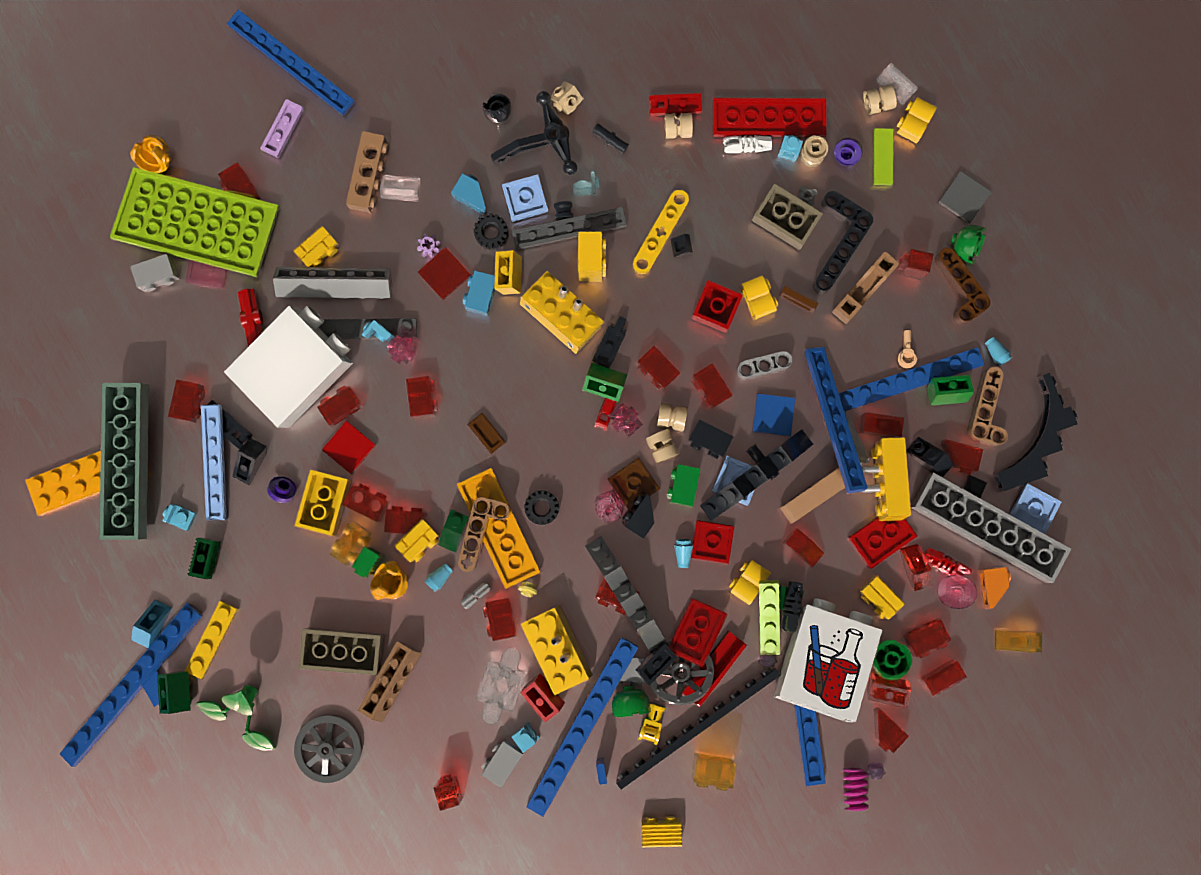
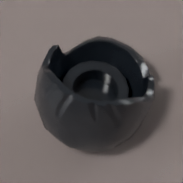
M504 94L491 95L487 103L483 102L485 117L492 123L506 121L511 114L509 98Z

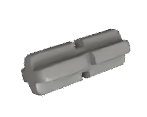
M483 582L474 590V593H470L461 601L462 606L468 609L475 604L478 598H482L491 590L489 584Z

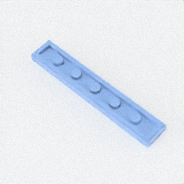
M222 404L201 405L206 520H226Z

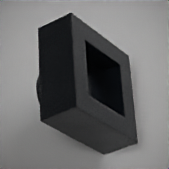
M682 234L671 239L674 257H681L693 252L689 234Z
M967 475L962 489L981 499L987 482L972 475Z

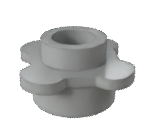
M801 186L799 188L800 194L797 198L813 206L817 190Z

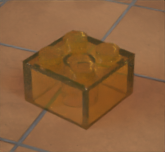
M694 753L691 777L698 787L708 788V785H713L718 790L728 791V788L733 789L737 764L731 758Z

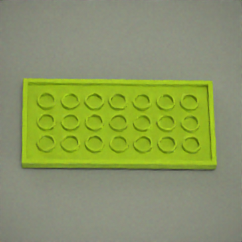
M133 167L110 238L258 278L280 207L277 204Z

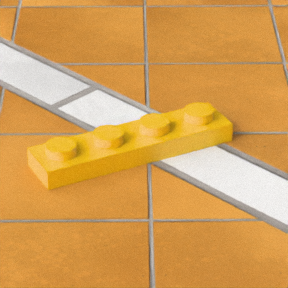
M222 600L219 601L185 671L201 680L205 678L235 618L238 608Z

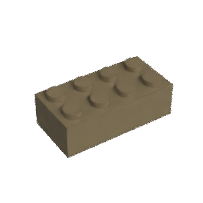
M304 628L302 629L298 669L378 675L381 670L384 634Z

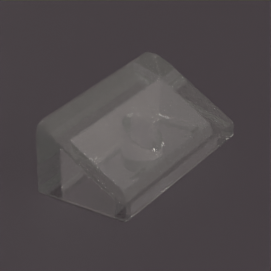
M892 63L876 79L881 86L889 84L893 86L896 100L902 106L918 90V87Z
M383 175L380 184V196L382 199L418 201L420 178Z

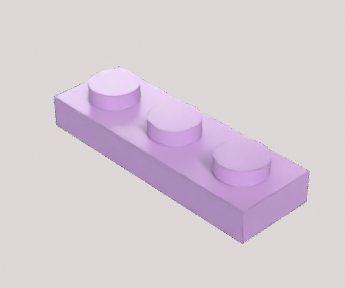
M286 99L260 149L279 159L304 108Z

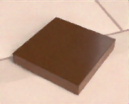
M639 457L607 479L628 510L633 507V501L638 494L644 491L651 496L660 490V487Z

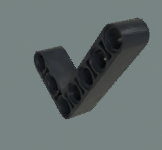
M836 191L828 192L822 199L821 206L826 212L850 227L813 283V289L817 294H825L831 289L873 224V216L870 212ZM827 199H834L836 204L830 205ZM843 209H850L851 215H846ZM864 218L867 221V225H861L859 219ZM849 234H855L857 241H852L849 238ZM844 249L847 252V257H842L839 254V250ZM829 265H835L837 267V272H831L829 270ZM820 280L825 281L827 288H821L818 282Z

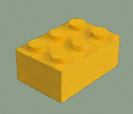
M578 232L579 282H602V277H606V238H602V232Z
M310 470L294 526L330 536H337L352 480Z

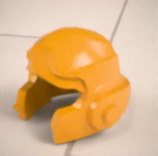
M156 135L144 136L141 143H135L130 151L131 158L139 168L150 172L162 173L166 171L171 161L168 144L162 137Z
M394 560L382 563L377 568L370 583L371 594L377 600L400 598L408 588L407 575L401 571L398 562Z

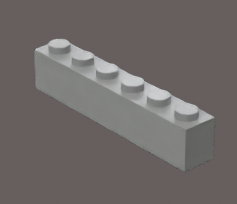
M276 267L273 275L276 297L384 299L391 297L393 287L390 268Z

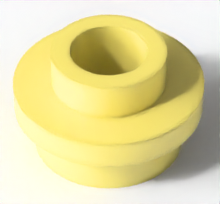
M522 582L518 590L521 591L522 595L532 597L533 594H537V585L530 582Z

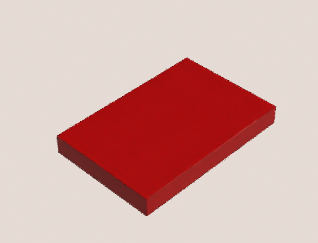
M878 516L849 536L848 539L869 569H872L918 537V535L906 519L879 521Z
M692 598L669 645L670 650L675 655L703 667L728 614Z

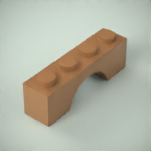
M885 251L835 307L832 313L847 324L900 263Z

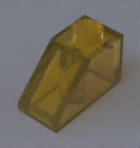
M995 630V650L1029 653L1042 652V633Z

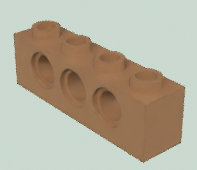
M362 131L346 205L349 209L371 213L372 208L376 206L377 197H375V194L381 184V179L379 178L380 171L383 172L385 167L384 153L387 154L389 149V143L384 135ZM372 151H376V152H377V154H376L375 157H373V158H369V157H368V155H369L370 152H372ZM366 170H373L370 176L364 175ZM362 188H369L366 194H360Z
M397 641L357 711L371 720L383 722L422 653L405 643Z

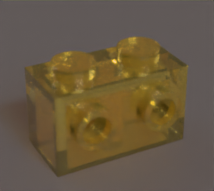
M356 522L348 523L342 531L343 535L340 540L337 539L331 547L330 555L344 565L353 564L359 555L360 549L363 546H367L371 540L369 537L371 532Z

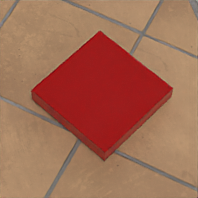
M345 421L322 451L352 475L375 448L376 444L348 421Z
M696 520L691 558L729 564L735 526Z

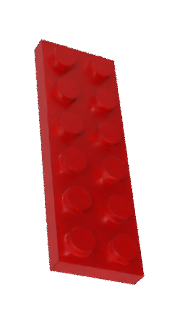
M713 98V137H749L751 135L752 137L754 135L768 137H784L789 135L796 137H826V98Z

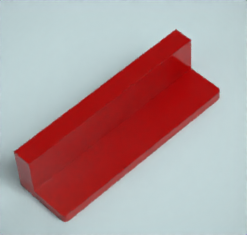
M729 630L710 653L714 666V679L709 691L700 700L694 702L698 707H701L747 646L746 643ZM706 664L703 667L700 666L698 670H707ZM706 677L691 678L698 687H701ZM688 685L683 689L685 696L694 693Z

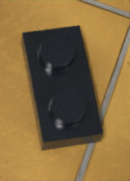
M661 643L635 670L646 684L651 685L677 657L665 643Z

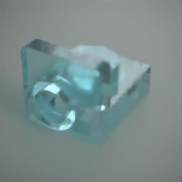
M591 172V182L587 183L585 180H580L572 184L573 196L596 195V189L599 188V178L595 177L594 172Z

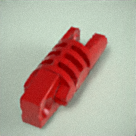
M930 547L923 555V558L929 561L933 567L938 568L962 584L967 583L968 578L960 572L969 575L972 572L971 568L956 561L949 555Z

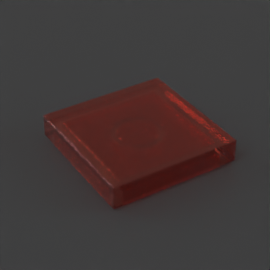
M446 247L418 271V274L443 301L471 275Z

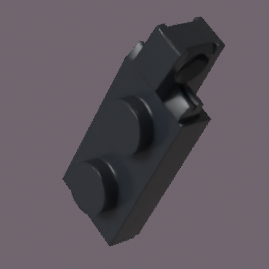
M619 316L616 325L611 323L608 326L592 359L593 362L610 369L626 335L627 330L623 329L627 321L626 318Z

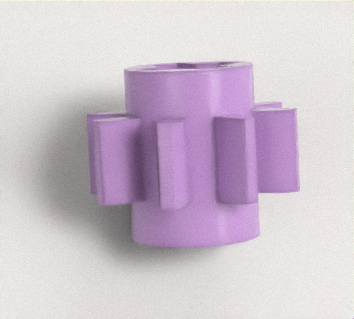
M424 234L422 240L418 239L421 246H418L417 250H423V257L430 255L433 258L435 252L440 253L437 246L441 243L440 241L434 242L435 235L427 237ZM427 243L431 244L430 249H427Z

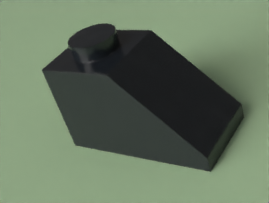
M249 438L238 450L232 477L250 485L264 460L267 446Z

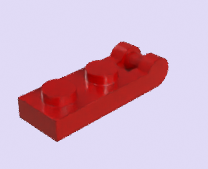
M701 93L649 96V103L651 104L649 116L651 117L674 113L676 115L681 113L702 114ZM658 103H664V107L658 108Z

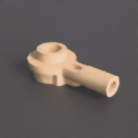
M910 330L904 331L903 351L900 352L897 358L899 365L903 368H911L917 362V356L914 350L911 349Z

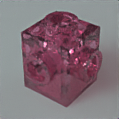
M397 335L395 339L392 338L387 346V352L392 355L390 359L399 364L401 361L408 364L416 354L415 350L417 348L412 344L414 341L406 336L401 338ZM403 345L404 349L399 352L398 349Z
M623 403L609 415L613 421L611 423L613 428L618 433L622 431L628 437L643 425L637 417L638 413L632 406L628 408Z
M614 489L597 496L594 502L596 513L599 518H603L604 522H614L620 519L625 507L622 498L617 496Z

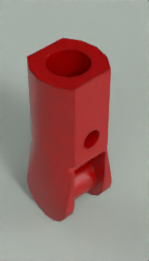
M604 398L594 427L599 426L606 431L617 401ZM602 414L609 416L607 421L600 419Z

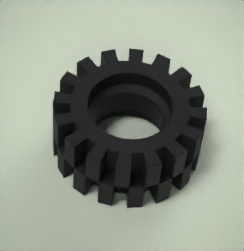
M489 213L488 216L484 214L483 218L479 217L477 219L478 222H475L474 236L481 247H485L487 250H490V248L497 250V247L501 248L502 244L507 242L506 239L509 236V231L502 217L500 218L497 214ZM494 225L498 228L499 232L495 238L490 239L484 235V230L487 226Z
M545 490L531 493L524 504L527 518L538 525L551 523L559 513L557 498ZM540 500L548 502V513L538 515L534 509L536 502Z

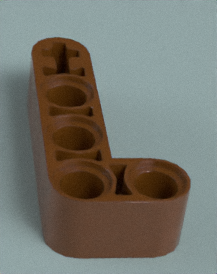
M952 248L942 249L936 255L935 263L965 303L953 315L957 324L964 325L990 307L991 301L957 253ZM954 269L960 272V277L954 275ZM965 285H969L972 288L971 293L965 290ZM976 300H980L983 303V308H979L976 305ZM961 311H965L968 314L967 319L961 316Z

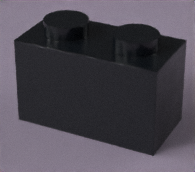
M699 419L688 442L691 443L690 446L700 451L702 448L708 451L707 455L718 459V457H724L734 436Z

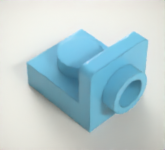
M375 320L368 322L363 328L364 332L362 335L367 339L375 331L374 335L382 342L384 340L391 342L395 337Z
M170 504L163 512L164 518L162 521L189 531L197 513L177 504Z

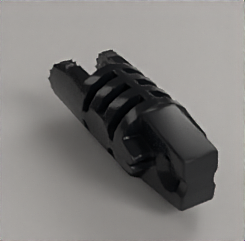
M789 581L785 594L782 629L790 633H794L797 630L803 600V583Z

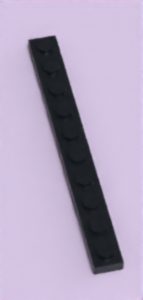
M770 667L766 668L760 673V678L757 680L753 678L745 684L746 688L740 692L736 690L729 695L730 699L725 703L723 701L717 703L711 713H704L697 718L698 722L693 726L688 724L681 730L682 733L679 736H671L665 741V746L662 748L656 747L649 753L651 756L645 760L641 758L635 762L633 769L630 771L626 769L617 776L619 779L616 780L618 787L622 790L781 676L778 670L774 667L772 669Z

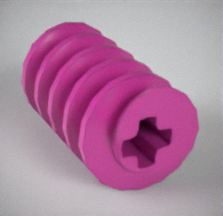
M862 768L843 769V771L849 773V775L843 777V779L849 781V783L843 785V787L849 789V791L843 793V795L849 797V799L843 801V803L849 805V807L845 808L846 810L863 811L869 808V805L864 803L869 800L868 796L864 795L868 793V788L863 787L868 785V780L863 779L868 777V773L863 771L864 769Z

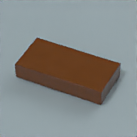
M786 286L783 287L779 294L780 297L811 313L815 311L819 304Z
M483 413L467 424L491 455L506 443Z

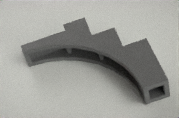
M602 536L585 546L649 652L652 653L661 643H665L669 647L654 619Z

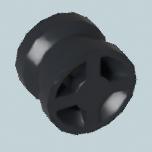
M571 201L554 203V209L556 210L555 220L574 217L571 212L573 207Z

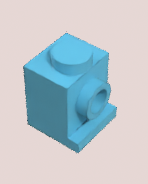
M793 135L784 136L778 156L796 162L803 141Z
M529 722L512 735V739L523 753L540 738Z

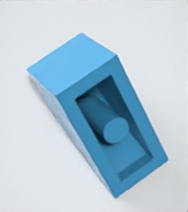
M462 173L451 191L452 197L483 215L487 214L479 182H477L478 179L471 174L467 176Z
M154 600L133 625L131 640L149 648L159 636L172 608Z

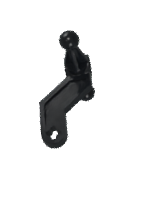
M541 91L537 94L536 101L543 107L544 133L511 142L491 154L493 164H500L521 152L551 144L564 162V173L574 175L578 167L571 160L569 129L563 124L549 104L551 101L550 94L546 91Z

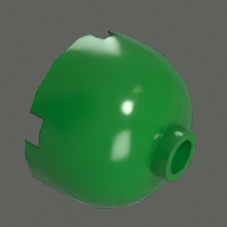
M967 225L959 233H954L951 244H954V251L962 261L970 264L975 263L976 260H973L974 255L979 256L986 235L982 234V231H986L985 227Z
M887 640L878 645L872 666L876 674L881 678L890 681L898 680L904 677L910 670L913 661L912 655L904 644L902 645L895 640Z
M634 685L623 686V690L617 692L613 697L612 714L614 717L633 716V714L639 713V715L651 712L648 696L641 689H634Z

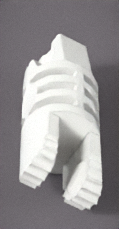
M752 135L749 137L723 138L724 152L742 153L743 151L744 153H752L754 151L757 153L772 149V138L754 135V137Z

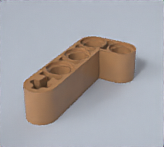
M991 367L982 373L967 428V435L971 440L991 446L1003 444L1008 438L1007 431L1004 428L991 425L1004 375L1003 371L998 367ZM985 390L991 393L990 399L985 398ZM980 408L986 411L985 418L980 416ZM976 426L981 429L980 436H977L974 432ZM994 432L1000 435L999 441L994 440Z
M839 466L780 507L791 524L845 488Z
M484 497L477 498L474 501L458 560V566L462 571L470 572L476 568L489 518L507 519L511 512L507 504ZM481 501H486L488 505L487 510L484 512L478 510V503ZM499 506H505L507 510L506 514L502 517H499L496 513V509ZM475 520L482 521L483 527L479 531L473 529V522ZM472 538L478 542V546L474 550L468 547V541ZM465 551L476 553L475 556L471 555L470 562H473V564L468 566V568H465L466 565L463 564V561L467 560L469 554H465Z

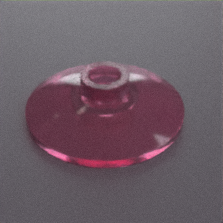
M950 575L940 581L937 594L944 605L953 609H964L975 602L977 588L973 581L965 576Z

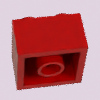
M708 280L691 319L727 333L743 295Z

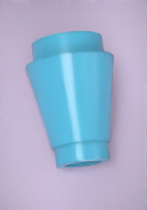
M995 337L985 343L994 363H997L998 366L1005 364L1012 358L1011 352Z
M677 539L674 547L678 567L688 568L693 550L692 540Z
M444 563L427 575V579L424 582L436 592L437 589H441L453 571Z

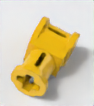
M650 703L651 712L648 713L647 718H644L638 740L645 739L657 745L661 734L662 722L660 721L663 711H666V707Z

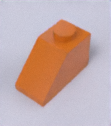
M1007 567L978 570L984 608L993 609L1009 588L1011 575Z

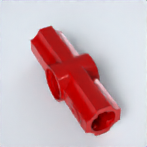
M243 289L238 292L241 308L240 321L245 329L248 347L263 333V316L260 308H258L255 289Z

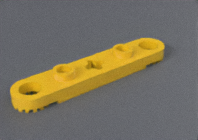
M676 190L671 194L633 261V269L638 274H646L651 270L689 202L688 194L685 191ZM677 195L683 196L685 199L684 203L676 204L674 197ZM664 228L665 235L657 236L658 232L656 229ZM641 259L646 260L648 266L645 269H639L637 262Z

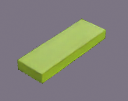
M874 128L873 185H893V129Z

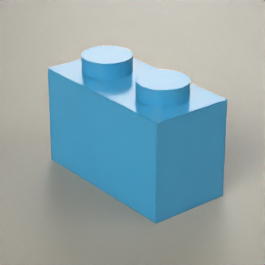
M474 271L473 276L470 275L468 280L469 292L468 294L465 293L463 298V304L467 311L486 316L489 315L495 293L494 275Z

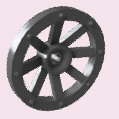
M709 655L705 662L707 670L690 671L696 664L692 662L685 664V659L679 657V663L676 664L673 661L670 665L672 669H666L661 674L672 678L660 686L655 680L650 686L659 698L670 704L688 705L694 703L709 691L713 683L714 666L712 659ZM684 673V676L680 677L678 674ZM706 677L701 687H698L690 678ZM677 683L676 696L665 692L666 689ZM686 683L694 693L682 696L683 685Z
M335 715L319 716L306 723L299 731L294 745L295 760L300 770L310 779L321 783L337 782L348 776L357 766L362 750L361 739L355 727L346 719ZM321 723H327L324 740L314 727ZM334 724L340 725L345 729L337 738L331 740ZM309 731L318 745L303 743ZM348 735L351 736L354 748L337 747ZM324 747L329 749V753L324 752ZM302 750L313 751L317 754L306 763ZM336 754H353L346 767ZM320 759H322V774L310 768ZM329 759L341 772L328 775Z

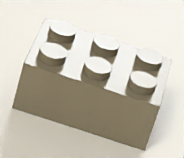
M774 183L752 221L800 250L823 213Z

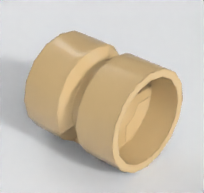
M891 84L881 86L878 90L874 88L863 92L864 106L868 115L880 113L881 109L884 111L895 109L897 106L896 94Z
M675 113L665 114V139L677 138L678 135L681 138H692V113H681L680 116H677Z
M812 136L806 140L800 152V159L804 165L816 167L822 163L828 152L826 140L820 136Z
M661 403L657 427L667 429L669 426H672L674 430L683 432L688 407L676 406L674 409L672 404Z
M669 429L646 438L649 448L654 450L652 455L656 463L679 454L676 445L671 443L672 436Z

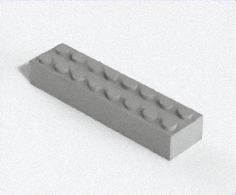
M935 473L927 475L910 506L915 511L1045 583H1054L1071 551V548Z

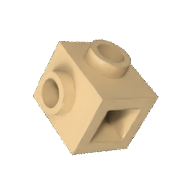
M566 81L556 87L550 95L553 108L560 113L562 111L567 115L573 112L583 100L575 86Z

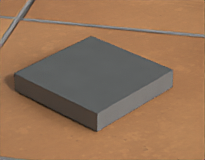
M960 171L938 203L970 224L992 192Z

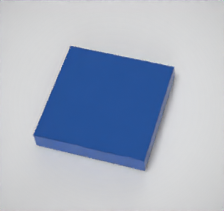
M757 394L752 432L791 436L795 398Z

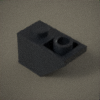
M920 437L906 450L929 472L935 473L942 478L954 465L946 452Z
M643 491L635 497L633 507L624 513L622 524L644 539L655 522L650 496Z

